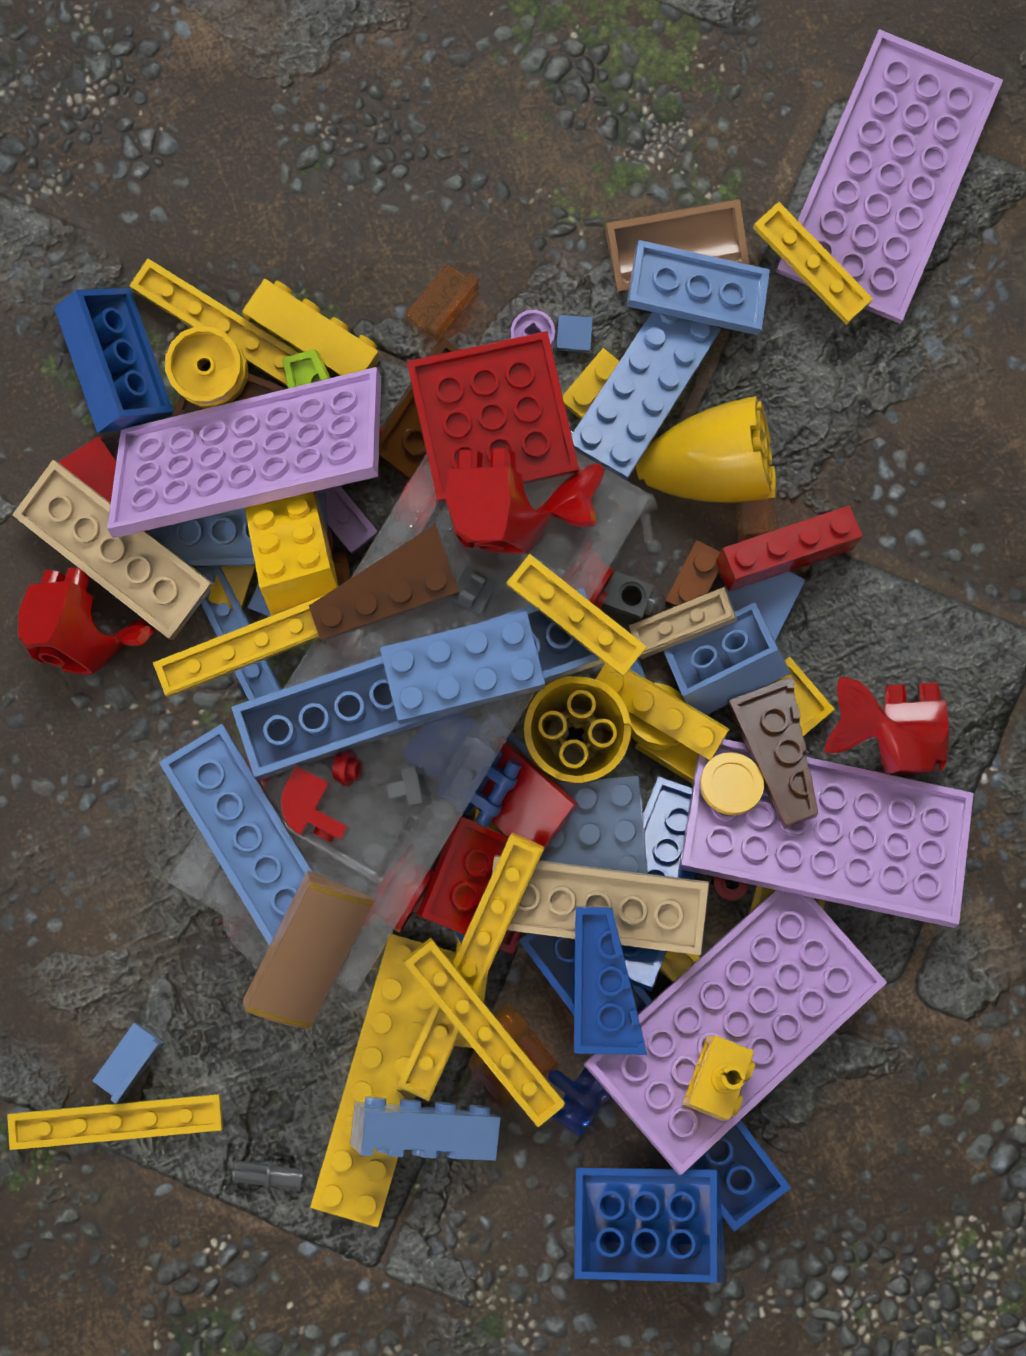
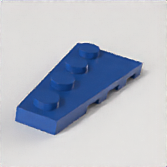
M576 906L574 1053L647 1055L613 908L605 906Z

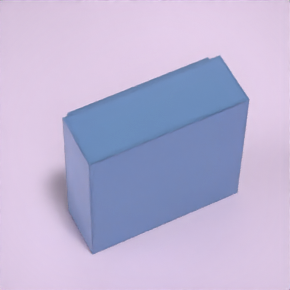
M559 315L556 351L590 353L593 317Z

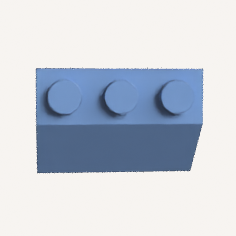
M756 602L735 612L737 622L664 650L686 703L706 715L726 706L728 701L760 689L790 674V670Z

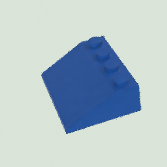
M576 1168L574 1279L725 1282V1242L718 1170H686L682 1175H678L674 1169Z

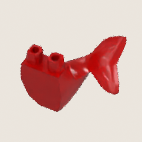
M507 448L491 450L490 467H482L483 453L476 450H460L457 469H449L446 503L455 535L465 548L474 549L475 542V548L491 550L492 553L529 554L538 543L553 517L578 527H589L596 524V513L591 498L604 475V468L600 463L589 465L579 469V472L573 473L555 490L547 501L536 509L531 506L525 494L522 474L516 471L515 452Z
M77 567L68 568L66 576L55 570H45L39 584H29L21 603L18 617L19 639L33 660L41 664L44 661L50 665L62 666V671L85 675L94 674L103 668L124 645L138 646L144 644L156 628L143 618H140L115 634L103 635L93 623L91 616L93 596L86 592L91 577Z
M840 676L837 683V696L841 719L831 732L824 752H844L871 737H876L881 764L885 774L928 773L935 771L937 764H939V771H944L948 762L950 729L946 701H941L938 683L918 684V702L907 703L906 685H888L885 687L884 705L880 707L870 689L861 681Z

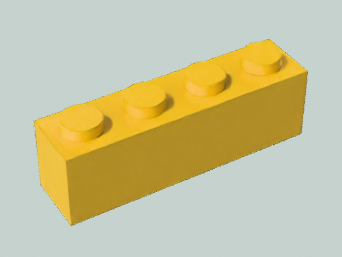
M264 278L242 310L246 320L297 352L318 351L329 375L332 377L375 368L380 361L379 352L376 350L377 345L364 335H360L357 338L348 332L349 327L336 317H332L329 320L319 313L321 309L305 298L302 302L291 295L293 292L289 287L277 280L273 284Z

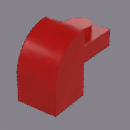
M295 766L281 797V809L287 824L292 830L303 837L312 824L316 826L312 833L332 843L335 837L344 840L350 827L318 811L331 784L298 766Z

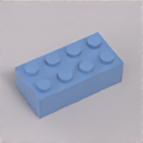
M527 611L380 647L397 720L400 725L545 689V681Z

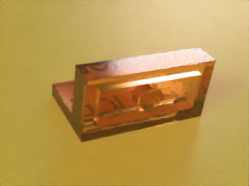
M447 263L406 312L405 316L435 340H438L479 290V280L469 272L462 275Z

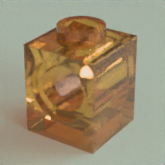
M775 497L767 498L766 500L739 502L736 512L740 542L778 529Z

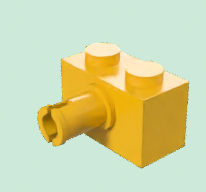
M717 1035L706 1036L682 1105L721 1121L730 1120L731 1115L736 1116L743 1101V1096L739 1095L744 1081L748 1082L755 1068V1061H752L754 1051Z

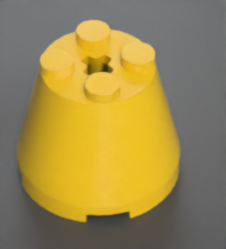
M568 676L546 685L545 689L540 690L530 703L524 722L525 743L533 761L549 776L568 783L592 782L610 773L623 759L631 736L630 715L622 698L606 683L588 677ZM570 727H573L575 730L580 728L584 730L585 733L581 737L583 743L579 740L566 741L570 734L568 731Z

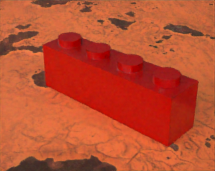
M848 505L724 547L716 559V564L726 588L730 592L851 551L856 547L863 535L851 507Z

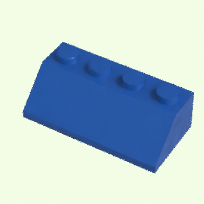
M130 288L75 290L54 307L97 433L121 431V429L145 424L173 413Z

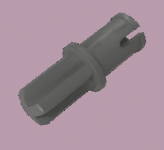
M238 1160L234 1163L232 1171L233 1181L263 1185L265 1190H269L270 1187H277L301 1192L304 1168L273 1165V1161H269L268 1164Z

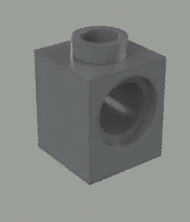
M615 571L607 591L609 595L602 609L641 621L643 614L650 616L657 598V596L651 594L654 585ZM627 590H634L640 596V603L635 606H628L622 601L621 594Z

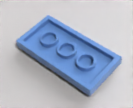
M638 240L635 248L627 306L759 335L763 325L770 269Z

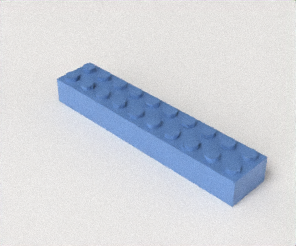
M584 588L576 590L587 599ZM532 605L489 619L493 620L527 611L545 683L604 663ZM380 656L232 706L231 708L253 775L256 779L262 780L294 769L295 766L300 767L333 756L338 752L341 753L473 707L400 725L397 720L383 659Z

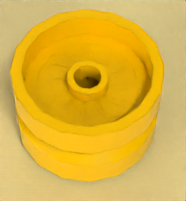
M195 326L182 331L171 342L166 353L165 371L170 384L186 400L202 408H211L233 402L242 393L247 382L248 364L243 351L225 332L212 326ZM209 362L211 367L206 371L203 366Z

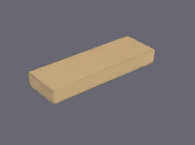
M723 587L629 625L631 634L647 646L640 655V658L644 659L737 622V618L728 592Z

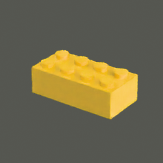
M316 491L245 507L259 587L271 616L324 596L338 587L322 509Z

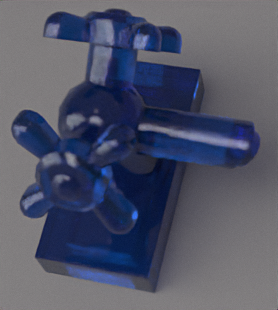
M584 1067L575 1081H572L559 1070H552L548 1074L549 1081L566 1094L562 1098L565 1104L551 1117L579 1137L583 1134L586 1127L591 1126L593 1123L592 1118L605 1101H609L611 1096L586 1067Z

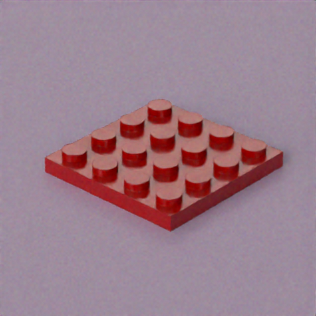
M548 331L407 361L438 503L446 501L449 469H457L460 450H476L483 453L482 467H490L491 450L507 448L515 452L516 471L522 474L523 484L579 472Z

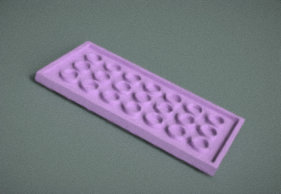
M880 29L812 185L798 222L873 298L865 310L901 324L1003 79ZM781 258L776 273L807 285Z
M377 367L121 429L107 530L113 538L378 477L381 375Z
M727 739L723 740L714 755L715 757L722 753H739L752 760L745 743ZM698 754L679 869L956 928L959 925L974 793L807 757L818 815L815 818L784 829L765 786L759 802L747 813L725 815L711 808L703 798L700 790L701 773L710 760Z
M774 890L638 1014L647 1055L593 1054L583 1064L678 1175H682L887 982L812 897ZM717 1035L754 1051L752 1061H755V1068L748 1082L744 1081L739 1095L743 1096L740 1110L736 1116L731 1115L730 1120L727 1121L718 1120L682 1105L706 1036Z

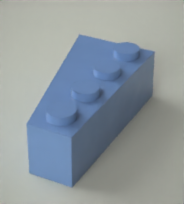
M366 1096L365 1102L355 1101L350 1145L360 1155L373 1156L374 1149H377V1152L387 1154L389 1157H403L406 1150H412L413 1155L423 1158H438L441 1152H445L447 1157L452 1159L496 1161L500 1117L490 1112L491 1107L470 1105L469 1110H456V1104L447 1102H435V1108L421 1107V1101L400 1099V1105L386 1104V1098Z

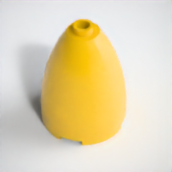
M757 396L727 402L702 411L673 426L647 447L636 465L639 480L644 479L647 486L661 492L703 502L738 503L775 498L776 472L775 467L770 466L772 465L771 438L762 402L758 401Z

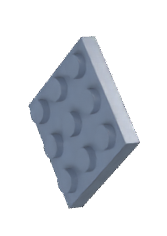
M640 776L598 779L587 783H556L579 805L540 857V861L648 874Z

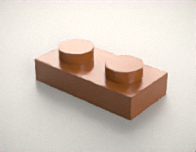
M696 540L665 603L676 607L708 594L719 572L716 559L720 552Z

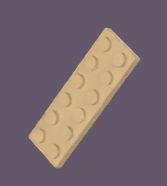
M52 460L13 513V516L168 639L174 640L215 584L147 531L113 538L107 530L111 503L59 462Z
M501 855L494 856L492 874L497 866V863ZM539 860L507 930L575 939L576 906H605L613 908L621 945L701 955L710 882Z

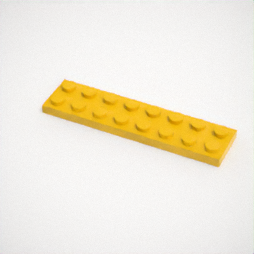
M389 933L310 1208L374 1227L379 1226L398 1157H389L387 1154L377 1152V1149H374L373 1156H363L350 1145L355 1101L365 1102L366 1096L386 1098V1104L400 1105V1099L415 1100V1095L398 1088L397 1085L435 1003L403 963V960L423 943ZM440 948L450 962L453 963L456 952Z

